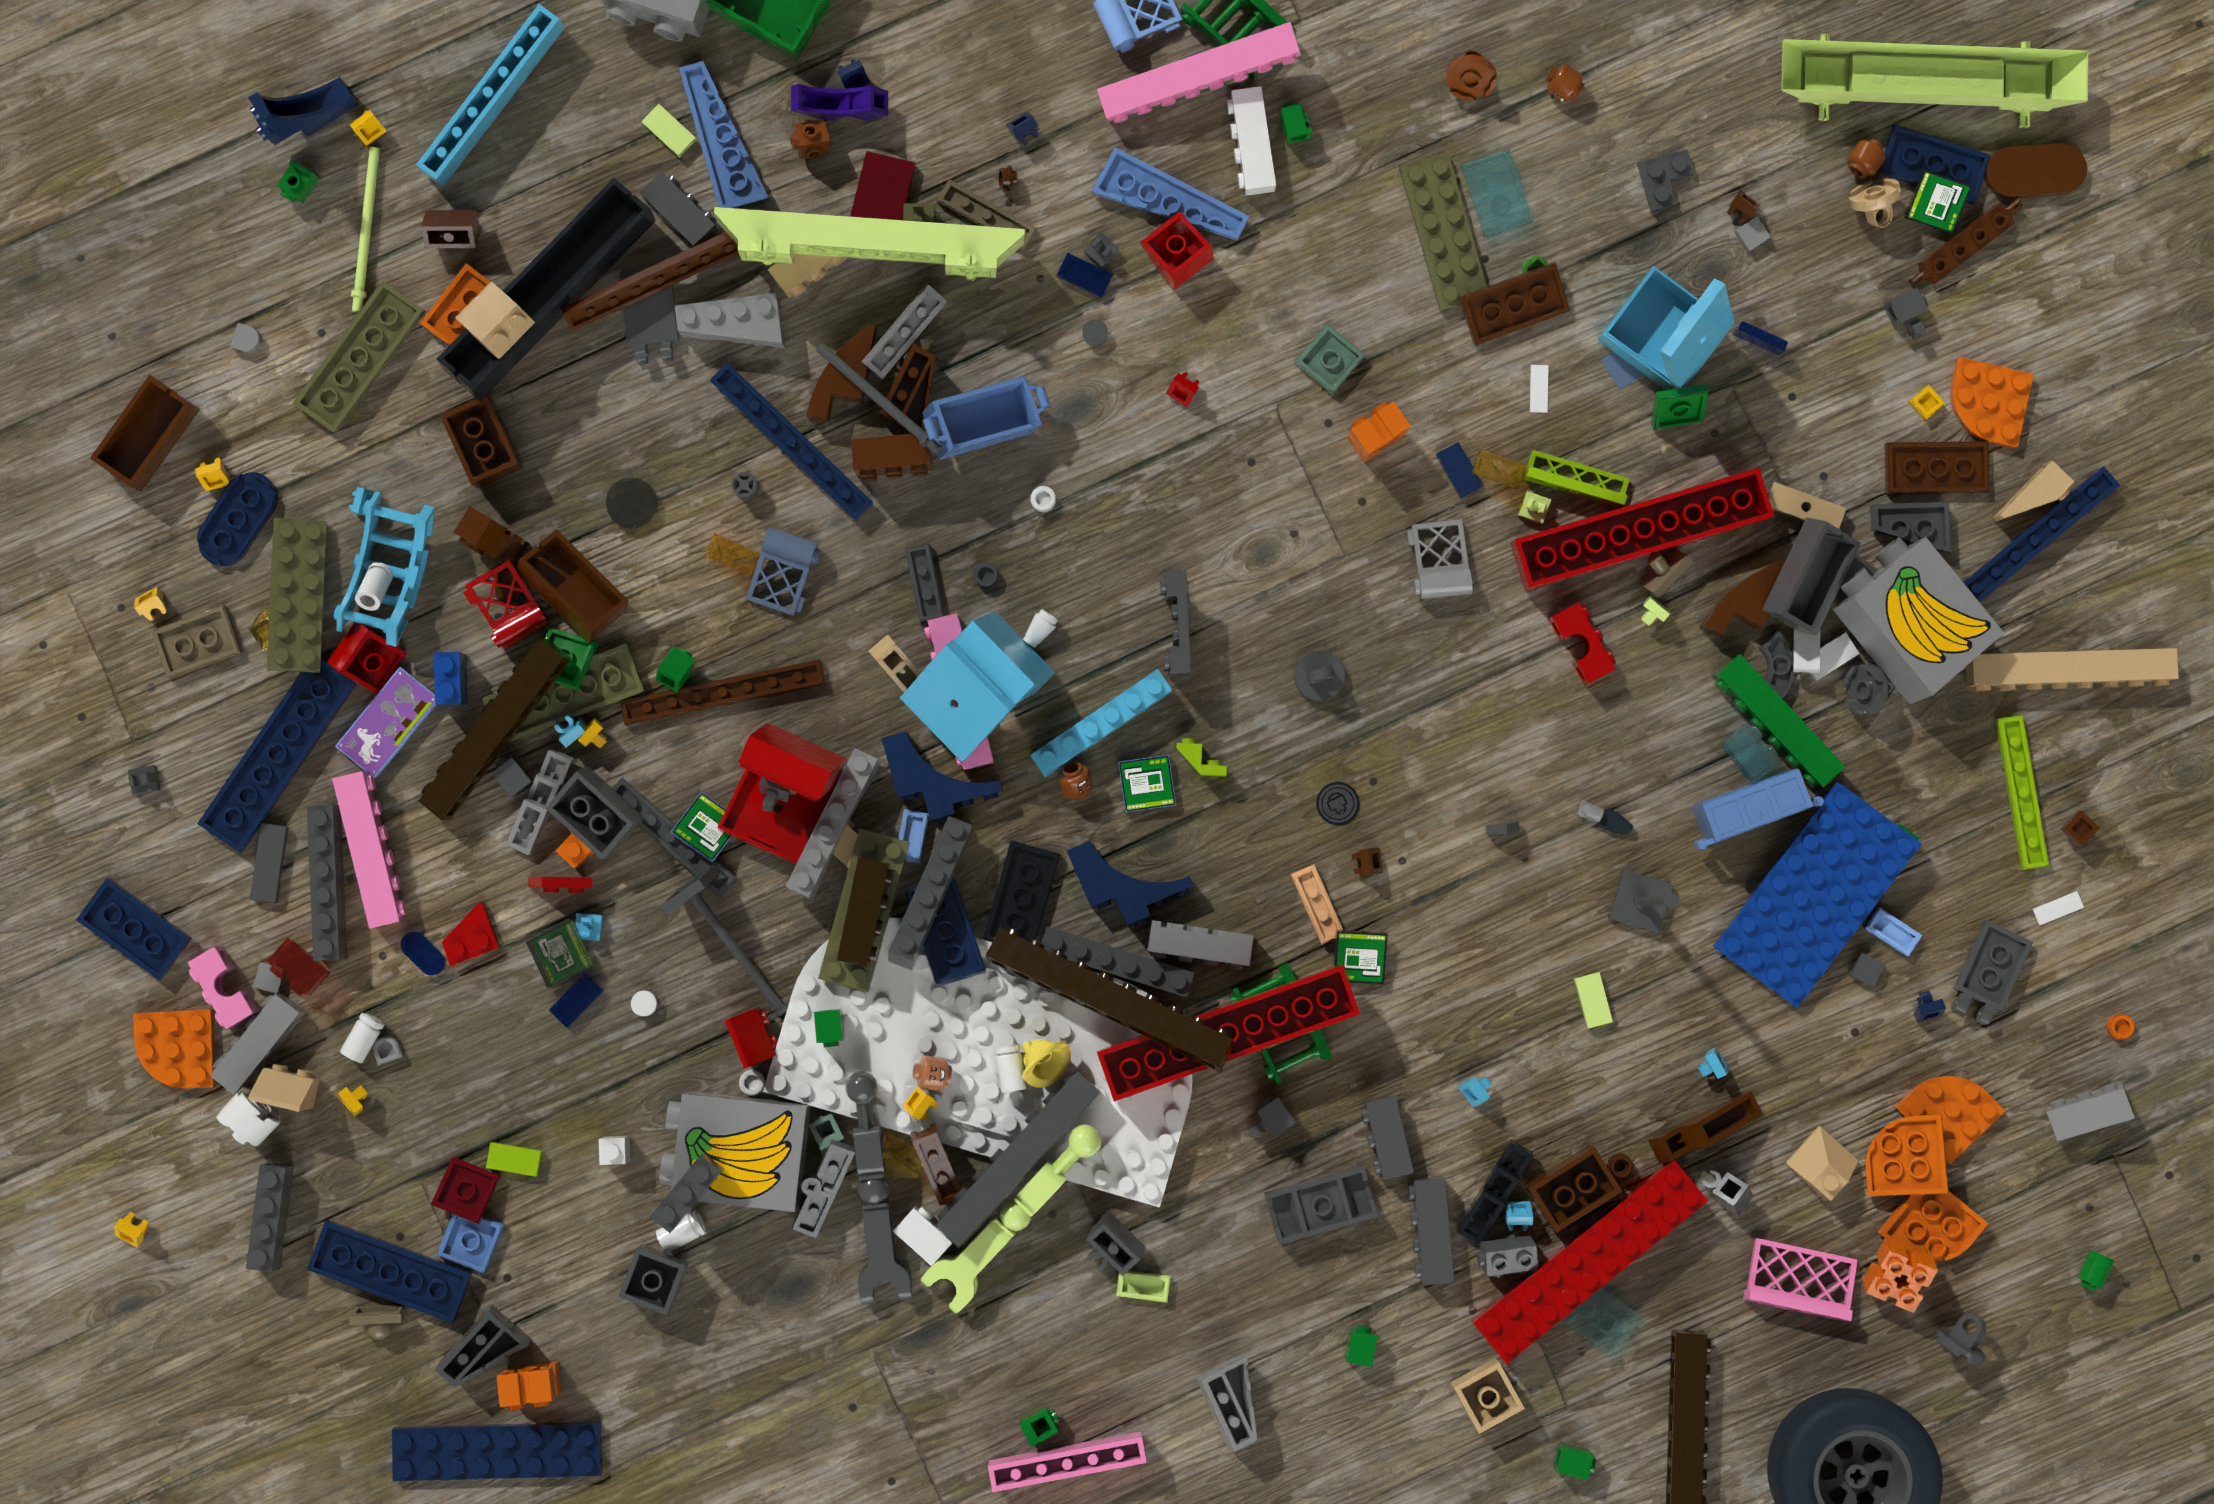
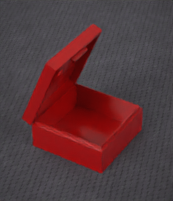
M767 723L749 735L738 761L740 767L746 770L717 827L718 830L796 865L837 784L847 758ZM762 777L796 792L795 796L791 794L788 803L777 799L776 804L780 803L783 806L781 812L777 813L773 810L771 813L762 810L763 801L766 796L759 793V783Z

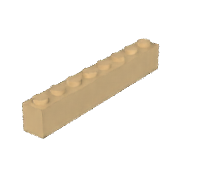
M2177 648L1980 654L1965 667L1966 687H1975V691H1991V686H2000L2001 691L2017 690V685H2026V690L2042 689V685H2051L2052 689L2068 688L2067 684H2077V688H2092L2093 683H2102L2103 688L2119 687L2118 682H2128V687L2144 686V682L2153 681V686L2170 685L2169 681L2179 679Z

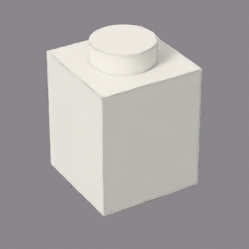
M608 1136L599 1139V1165L626 1164L630 1162V1136Z

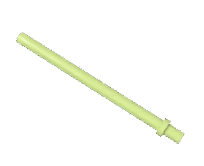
M370 147L355 286L354 290L351 291V297H353L352 312L355 313L360 312L363 307V300L367 297V293L364 291L380 149L376 147Z

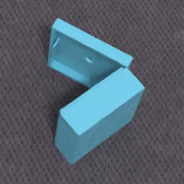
M1653 266L1598 338V341L1664 390H1668L1670 387L1674 389L1687 387L1735 323L1726 285L1714 278L1698 299Z
M994 611L973 620L954 641L952 640L947 643L903 693L900 699L963 762L989 736L1017 703L1035 694L1055 672ZM952 699L958 702V707L952 705Z

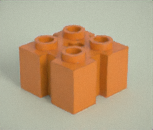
M1394 401L1388 405L1386 402L1381 403L1373 409L1370 418L1366 419L1365 416H1362L1353 422L1349 428L1350 434H1348L1347 439L1363 462H1366L1381 452V450L1405 436L1411 425Z
M1885 1237L1876 1253L1878 1265L1872 1262L1863 1277L1865 1291L1867 1294L1886 1301L1888 1296L1892 1297L1895 1306L1915 1313L1924 1297L1921 1287L1929 1288L1938 1271L1934 1257L1916 1249L1910 1254L1906 1251L1904 1244Z
M559 1361L531 1366L507 1367L496 1376L499 1406H508V1410L523 1409L524 1405L534 1403V1407L548 1406L550 1402L555 1401L556 1396L562 1393Z

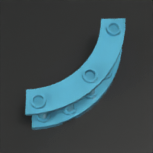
M375 491L372 498L366 500L363 507V514L366 516L360 553L354 559L353 568L355 571L341 605H337L335 608L334 619L337 620V631L339 632L343 631L347 621L382 629L386 633V644L396 647L408 623V620L404 619L408 607L414 608L422 584L430 551L425 549L427 536L431 537L433 533L435 507L424 505L420 513L412 515L380 506L381 492ZM379 516L412 525L415 528L414 539L409 541L377 532ZM374 542L404 549L411 554L409 567L405 569L387 565L392 569L393 577L402 579L404 585L401 594L396 597L385 594L381 603L394 607L391 617L386 620L353 611L356 604L355 596L367 570L372 563H376V561L370 560Z

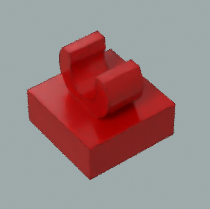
M1184 372L1182 375L1178 373L1166 392L1167 395L1185 407H1188L1199 389V381L1195 380L1193 383L1187 379V372Z

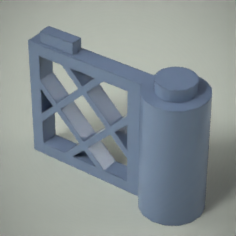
M769 527L762 544V551L746 600L795 616L796 611L801 612L806 599L801 597L810 568L813 563H818L822 550L818 549L819 544ZM765 559L774 560L780 571L767 577L763 569ZM780 563L788 565V567L783 569ZM793 567L803 570L800 581L791 585L785 571ZM760 574H762L764 579L758 581ZM782 574L788 587L775 593L769 579ZM766 582L772 595L764 599L753 596L756 586ZM796 586H798L797 591H796V594H795L793 588L796 587ZM790 590L794 598L791 609L781 606L777 595ZM774 598L776 604L767 600Z

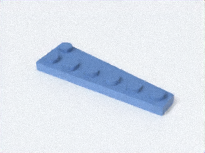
M701 61L680 67L679 71L718 207L741 209L769 201L768 195L704 62Z
M1116 147L1092 189L1094 195L1168 219L1180 211L1194 227L1238 241L1249 220L1248 215Z

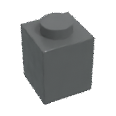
M506 757L495 765L496 770L492 774L510 797L517 798L532 786L534 779L517 758L511 757L508 759Z

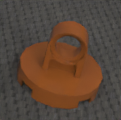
M1470 50L1465 52L1464 56L1453 60L1448 66L1445 82L1450 87V92L1453 96L1461 100L1476 101V97L1483 95L1487 97L1495 89L1497 73L1493 64L1485 59L1482 54Z

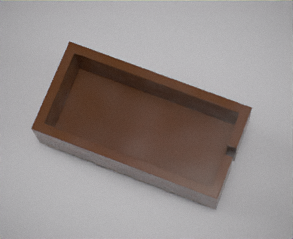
M149 375L90 459L130 487L142 492L197 415L200 408L160 380Z
M557 529L540 542L539 548L535 546L519 559L517 566L519 575L587 643L591 642L626 611L629 600Z

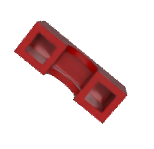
M1578 602L1550 617L1548 620L1560 641L1574 636L1584 642L1585 654L1580 660L1573 663V666L1584 686L1616 670L1614 667L1616 662L1612 653L1609 650L1605 651L1601 643L1603 642V637L1597 628L1593 629L1589 622L1591 619L1589 611L1585 606L1581 607Z

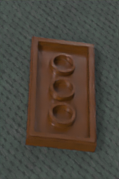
M1555 262L1459 296L1473 345L1487 342L1570 311Z
M1988 441L1887 442L1884 444L1886 494L1990 492Z

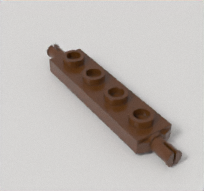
M2015 199L2006 207L2002 203L1994 205L1918 263L1920 272L1909 280V284H1912L1911 286L1914 289L1925 280L1930 284H1936L2015 224L2012 214L2023 207L2022 203L2019 204L2021 201Z

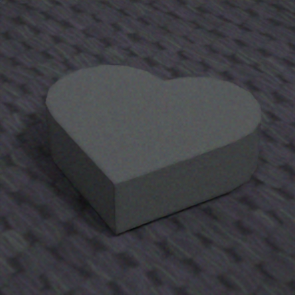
M1518 820L1486 825L1488 836L1509 835L1520 830Z

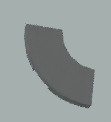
M1777 629L1759 650L1765 656L1768 666L1765 681L1784 700L1792 687L1795 672H1793L1792 649L1786 638Z

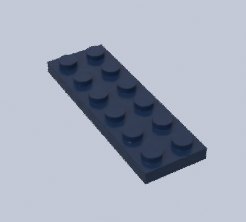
M326 1220L307 1268L308 1271L451 1323L455 1322L472 1276L470 1271L330 1220Z

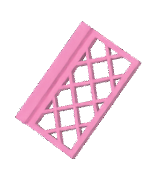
M1755 1238L1747 1290H1744L1743 1300L1843 1322L1851 1321L1853 1311L1850 1308L1857 1259ZM1761 1245L1770 1247L1776 1255L1767 1263H1764L1759 1255ZM1777 1249H1782L1784 1251L1779 1253ZM1789 1251L1795 1252L1801 1261L1791 1269L1782 1257ZM1802 1254L1810 1255V1256H1808L1807 1258H1804ZM1813 1257L1821 1258L1826 1266L1817 1274L1814 1273L1807 1263ZM1778 1259L1787 1272L1775 1279L1767 1266ZM1827 1259L1833 1260L1834 1262L1830 1264ZM1839 1262L1849 1264L1848 1275L1843 1279H1840L1832 1268ZM1804 1265L1811 1278L1800 1284L1793 1271ZM1764 1269L1772 1282L1765 1287L1756 1286V1274ZM1829 1270L1837 1283L1826 1290L1818 1277ZM1789 1275L1797 1288L1791 1292H1784L1778 1282ZM1813 1280L1823 1292L1815 1298L1809 1297L1803 1288ZM1773 1285H1775V1287L1777 1288V1290H1775V1289H1770V1287H1772ZM1840 1286L1845 1293L1844 1304L1834 1302L1829 1292ZM1800 1290V1292L1802 1293V1295H1798V1294H1795V1293ZM1825 1296L1828 1301L1822 1300L1821 1298Z

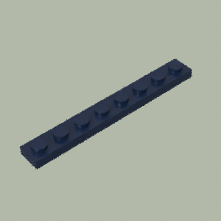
M728 362L710 379V382L855 521L874 504Z
M2104 466L2100 467L2062 501H2059L1965 579L1963 583L1975 598L1981 602L2117 489L2120 484Z

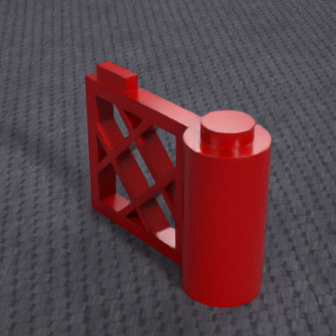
M510 559L465 584L467 590L463 591V594L471 606L476 603L494 631L491 637L498 648L503 646L506 650L550 624L546 613L535 600ZM508 567L513 575L511 585L496 582L498 572ZM494 575L493 581L488 580L489 577ZM515 579L520 587L514 586ZM481 582L491 584L489 598L478 596L473 587ZM495 586L510 589L507 602L492 599ZM513 590L524 592L529 601L522 605L510 603ZM482 601L488 602L487 607L484 606ZM491 603L506 606L504 615L496 620L489 613ZM509 607L515 608V609L511 610L510 612H508V608H509Z

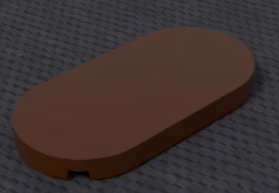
M2065 143L2005 147L1996 151L1990 157L1984 179L1990 190L1992 189L1997 193L1996 195L2007 199L2065 195L2071 193L2083 183L2087 174V163L2083 154L2076 147Z

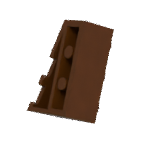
M469 506L453 532L460 536L458 542L483 556L484 552H487L501 562L510 559L514 567L529 545V542Z

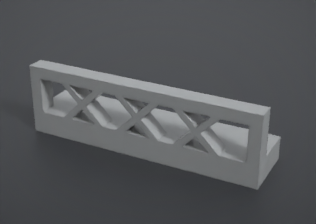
M929 284L924 286L862 360V363L871 370L870 373L876 378L883 379L947 303Z

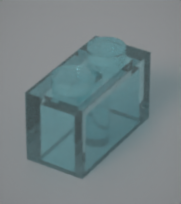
M1746 723L1719 744L1748 781L1755 783L1778 766L1780 762L1777 759L1779 756L1771 745L1766 746L1762 741L1761 737L1763 735L1755 725Z

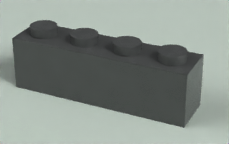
M268 1162L261 1164L259 1167L246 1269L273 1272L281 1268L294 1165Z
M1443 1176L1412 1178V1185H1408L1409 1201L1414 1202V1211H1410L1411 1226H1416L1417 1237H1412L1414 1253L1418 1252L1419 1263H1415L1416 1279L1420 1278L1423 1285L1454 1283L1445 1178Z

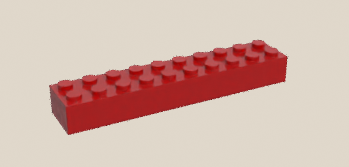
M1756 468L1517 538L1510 545L1524 591L1526 592L1645 557L1655 552H1662L1764 522L1774 517V513L1760 468Z
M1337 965L1196 1015L1195 1017L1207 1022V1027L1215 1031L1217 1028H1221L1231 1034L1230 1038L1233 1039L1234 1046L1226 1060L1228 1062L1360 1015L1345 969L1343 965ZM1143 1035L1097 1051L1114 1102L1210 1068Z
M1675 1160L1665 1163L1539 1265L1538 1270H1533L1471 1320V1322L1507 1365L1708 1202V1200Z

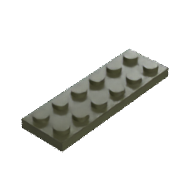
M1444 153L1399 166L1440 312L1460 307L1459 296L1487 287L1449 153Z
M382 280L294 400L293 404L337 434L426 311Z
M274 518L267 670L320 673L327 521Z
M625 643L594 655L579 690L553 683L509 743L551 728L556 721L560 724L567 722L564 718L566 713L571 714L575 719L623 699L646 692L628 644ZM498 693L483 697L484 704L486 705L488 702L493 701Z
M859 829L818 979L869 992L910 842ZM858 858L891 864L890 870H894L891 885H886L884 894L889 896L886 911L881 910L879 921H883L881 936H876L874 946L878 947L875 962H870V966L837 960Z

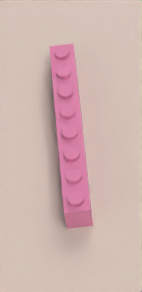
M1291 22L1098 88L1097 91L1106 119L1109 122L1120 123L1127 120L1130 114L1136 112L1138 115L1149 113L1152 111L1153 106L1159 104L1162 107L1176 103V98L1185 96L1186 99L1195 97L1200 94L1199 90L1208 87L1210 90L1221 88L1224 86V82L1233 79L1234 82L1244 80L1249 77V73L1258 71L1260 74L1273 69L1272 65L1282 62V65L1291 64L1297 61L1296 57L1301 56Z

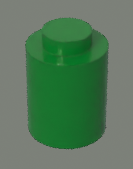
M2089 1250L2077 1277L2082 1280L2080 1285L2094 1292L2097 1288L2103 1289L2115 1261Z

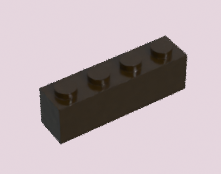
M858 858L837 956L838 961L863 966H870V962H875L878 947L874 946L876 936H881L883 921H879L881 910L886 911L889 896L884 894L886 885H891L894 870H890L891 864Z

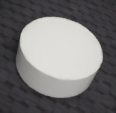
M1047 486L1037 487L1031 494V504L1038 512H1048L1056 504V495Z
M646 990L637 992L631 1000V1008L639 1016L653 1014L658 1006L657 997L652 992Z
M755 1069L744 1072L739 1080L740 1089L750 1096L761 1093L766 1083L763 1073Z

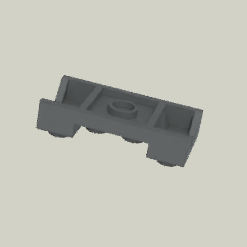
M1186 570L1165 571L1164 577H1160V596H1165L1166 602H1174L1171 605L1172 621L1177 620V628H1173L1172 637L1173 646L1178 647L1169 648L1168 654H1164V672H1169V678L1190 677Z
M1364 1165L1341 1170L1338 1173L1293 1186L1288 1185L1264 1192L1279 1245L1379 1217Z

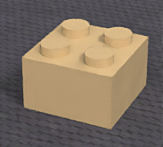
M1496 1358L1450 1382L1479 1434L1525 1409Z

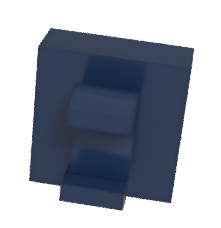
M853 59L851 64L845 67L839 66L837 72L845 89L859 88L870 84L860 60L855 61Z
M1028 112L1006 124L1010 134L1016 139L1018 138L1019 142L1023 145L1027 144L1024 139V135L1027 132H1031L1035 139L1038 138V133L1034 129L1038 124Z
M1930 991L1919 993L1920 997H1917L1919 1006H1917L1914 1012L1917 1023L1943 1015L1946 1009L1943 999L1933 1001Z

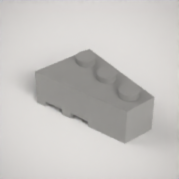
M2122 1080L2105 1085L2094 1091L2081 1092L2075 1095L2074 1098L2066 1101L2065 1099L2055 1100L2046 1108L2057 1141L2135 1118Z
M1239 1355L1195 1377L1228 1449L1233 1452L1257 1441L1254 1408L1252 1407L1250 1392L1251 1384L1247 1368L1248 1360L1243 1355Z

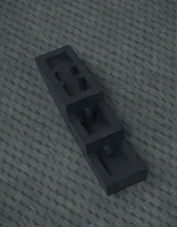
M1512 1139L1510 1140L1456 1231L1457 1233L1477 1245L1480 1244L1504 1208L1507 1198L1520 1180V1175L1532 1159V1151Z

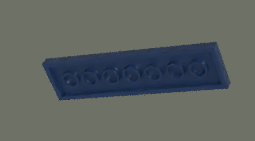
M322 658L320 673L300 672L197 824L238 852H243L358 683L339 673Z
M601 1422L392 1428L393 1481L601 1476Z

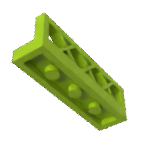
M1532 450L1523 480L1622 508L1628 496L1626 491L1630 478ZM1535 458L1545 460L1550 470L1544 471L1534 468ZM1551 462L1556 463V464H1559V465H1557V466L1554 467ZM1562 466L1570 467L1574 477L1568 478L1558 475L1556 469ZM1576 469H1577V470H1580V471H1583V472L1580 473V474H1578L1577 471H1576ZM1586 473L1594 474L1599 484L1592 485L1582 482L1580 477ZM1611 480L1621 482L1620 493L1607 489L1604 484Z

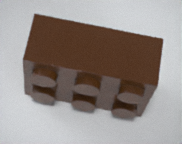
M488 395L481 401L474 399L440 415L471 485L479 489L524 468L495 403Z
M913 434L851 439L853 470L858 478L862 477V481L877 480V476L887 475L888 479L902 478L905 473H913V476L916 477L926 476L928 471H933L932 451L927 447H922L919 444V440Z
M1591 1145L1586 1146L1524 1185L1550 1228L1556 1233L1622 1192L1598 1151Z

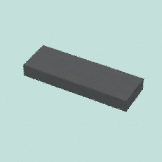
M930 544L904 548L920 624L928 622L927 620L944 617Z
M261 823L250 900L278 903L288 834L287 826Z

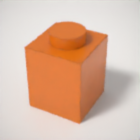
M573 833L556 850L574 869H580L594 854Z

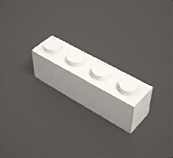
M1262 87L1232 90L1230 99H1227L1226 103L1228 115L1233 114L1234 124H1230L1232 139L1237 140L1238 148L1234 149L1235 163L1240 164L1241 173L1237 174L1239 189L1244 188L1245 196L1275 192L1276 181Z

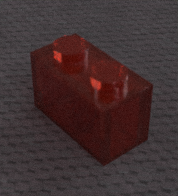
M287 938L266 961L272 966L269 970L278 978L282 979L285 977L291 982L289 987L300 996L303 993L311 996L331 973L319 961H313V956L290 938Z

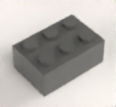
M588 766L576 771L546 807L553 816L601 860L613 855L644 819L637 810Z

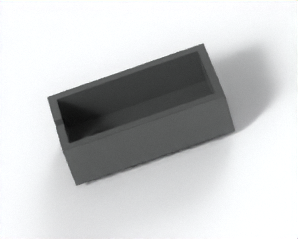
M1806 517L1762 610L1796 631L1817 636L1861 543L1846 533H1841L1840 529L1827 521Z

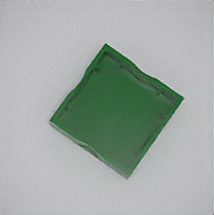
M707 0L706 2L712 13L797 61L833 0Z

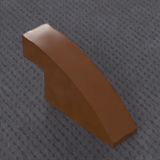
M869 324L836 352L840 359L867 382L870 369L862 363V360L874 347L877 334L875 324ZM828 363L817 381L806 415L810 420L829 423L833 398L863 404L865 393L831 363Z
M1786 560L1769 565L1732 587L1709 611L1700 628L1718 637L1723 635L1732 617L1754 629L1761 628L1769 615L1762 609Z
M1749 1091L1675 1125L1648 1140L1659 1164L1671 1162L1690 1150L1709 1147L1763 1113L1752 1091Z

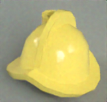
M1036 1039L1031 1042L1027 1041L1022 1045L1024 1050L1023 1061L1026 1066L1022 1078L1029 1085L1037 1088L1048 1087L1058 1082L1065 1075L1071 1062V1051L1065 1040L1054 1043L1046 1039Z

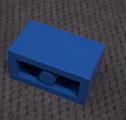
M461 652L434 653L435 704L440 706L468 705L466 654Z

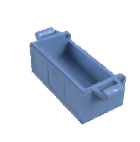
M1026 376L932 401L922 412L924 416L923 423L929 440H935L943 447L941 452L937 454L939 460L1032 434L1042 424L1039 414L1051 405L1044 386L1028 385ZM1032 390H1035L1036 396L1038 398L1041 407L1039 409H1037L1035 400L1031 392Z
M1799 769L1781 772L1693 805L1692 809L1704 838L1696 840L1694 847L1697 850L1706 849L1708 845L1726 840L1806 809L1822 806L1824 800L1820 796L1810 798Z

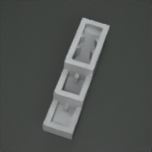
M553 748L548 750L541 770L536 774L527 798L523 800L507 840V846L527 855L531 854L551 814L546 807L562 789L575 758Z

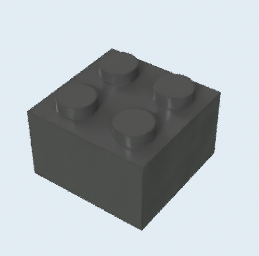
M641 1244L636 1248L618 1297L668 1315L672 1311L690 1262Z

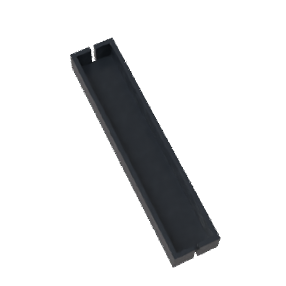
M613 178L503 290L535 323L500 359L492 355L465 329L436 358L443 370L459 384H462L476 399L481 401L563 317L560 308L580 300L655 223L656 220L651 209L635 195L632 196L626 187Z

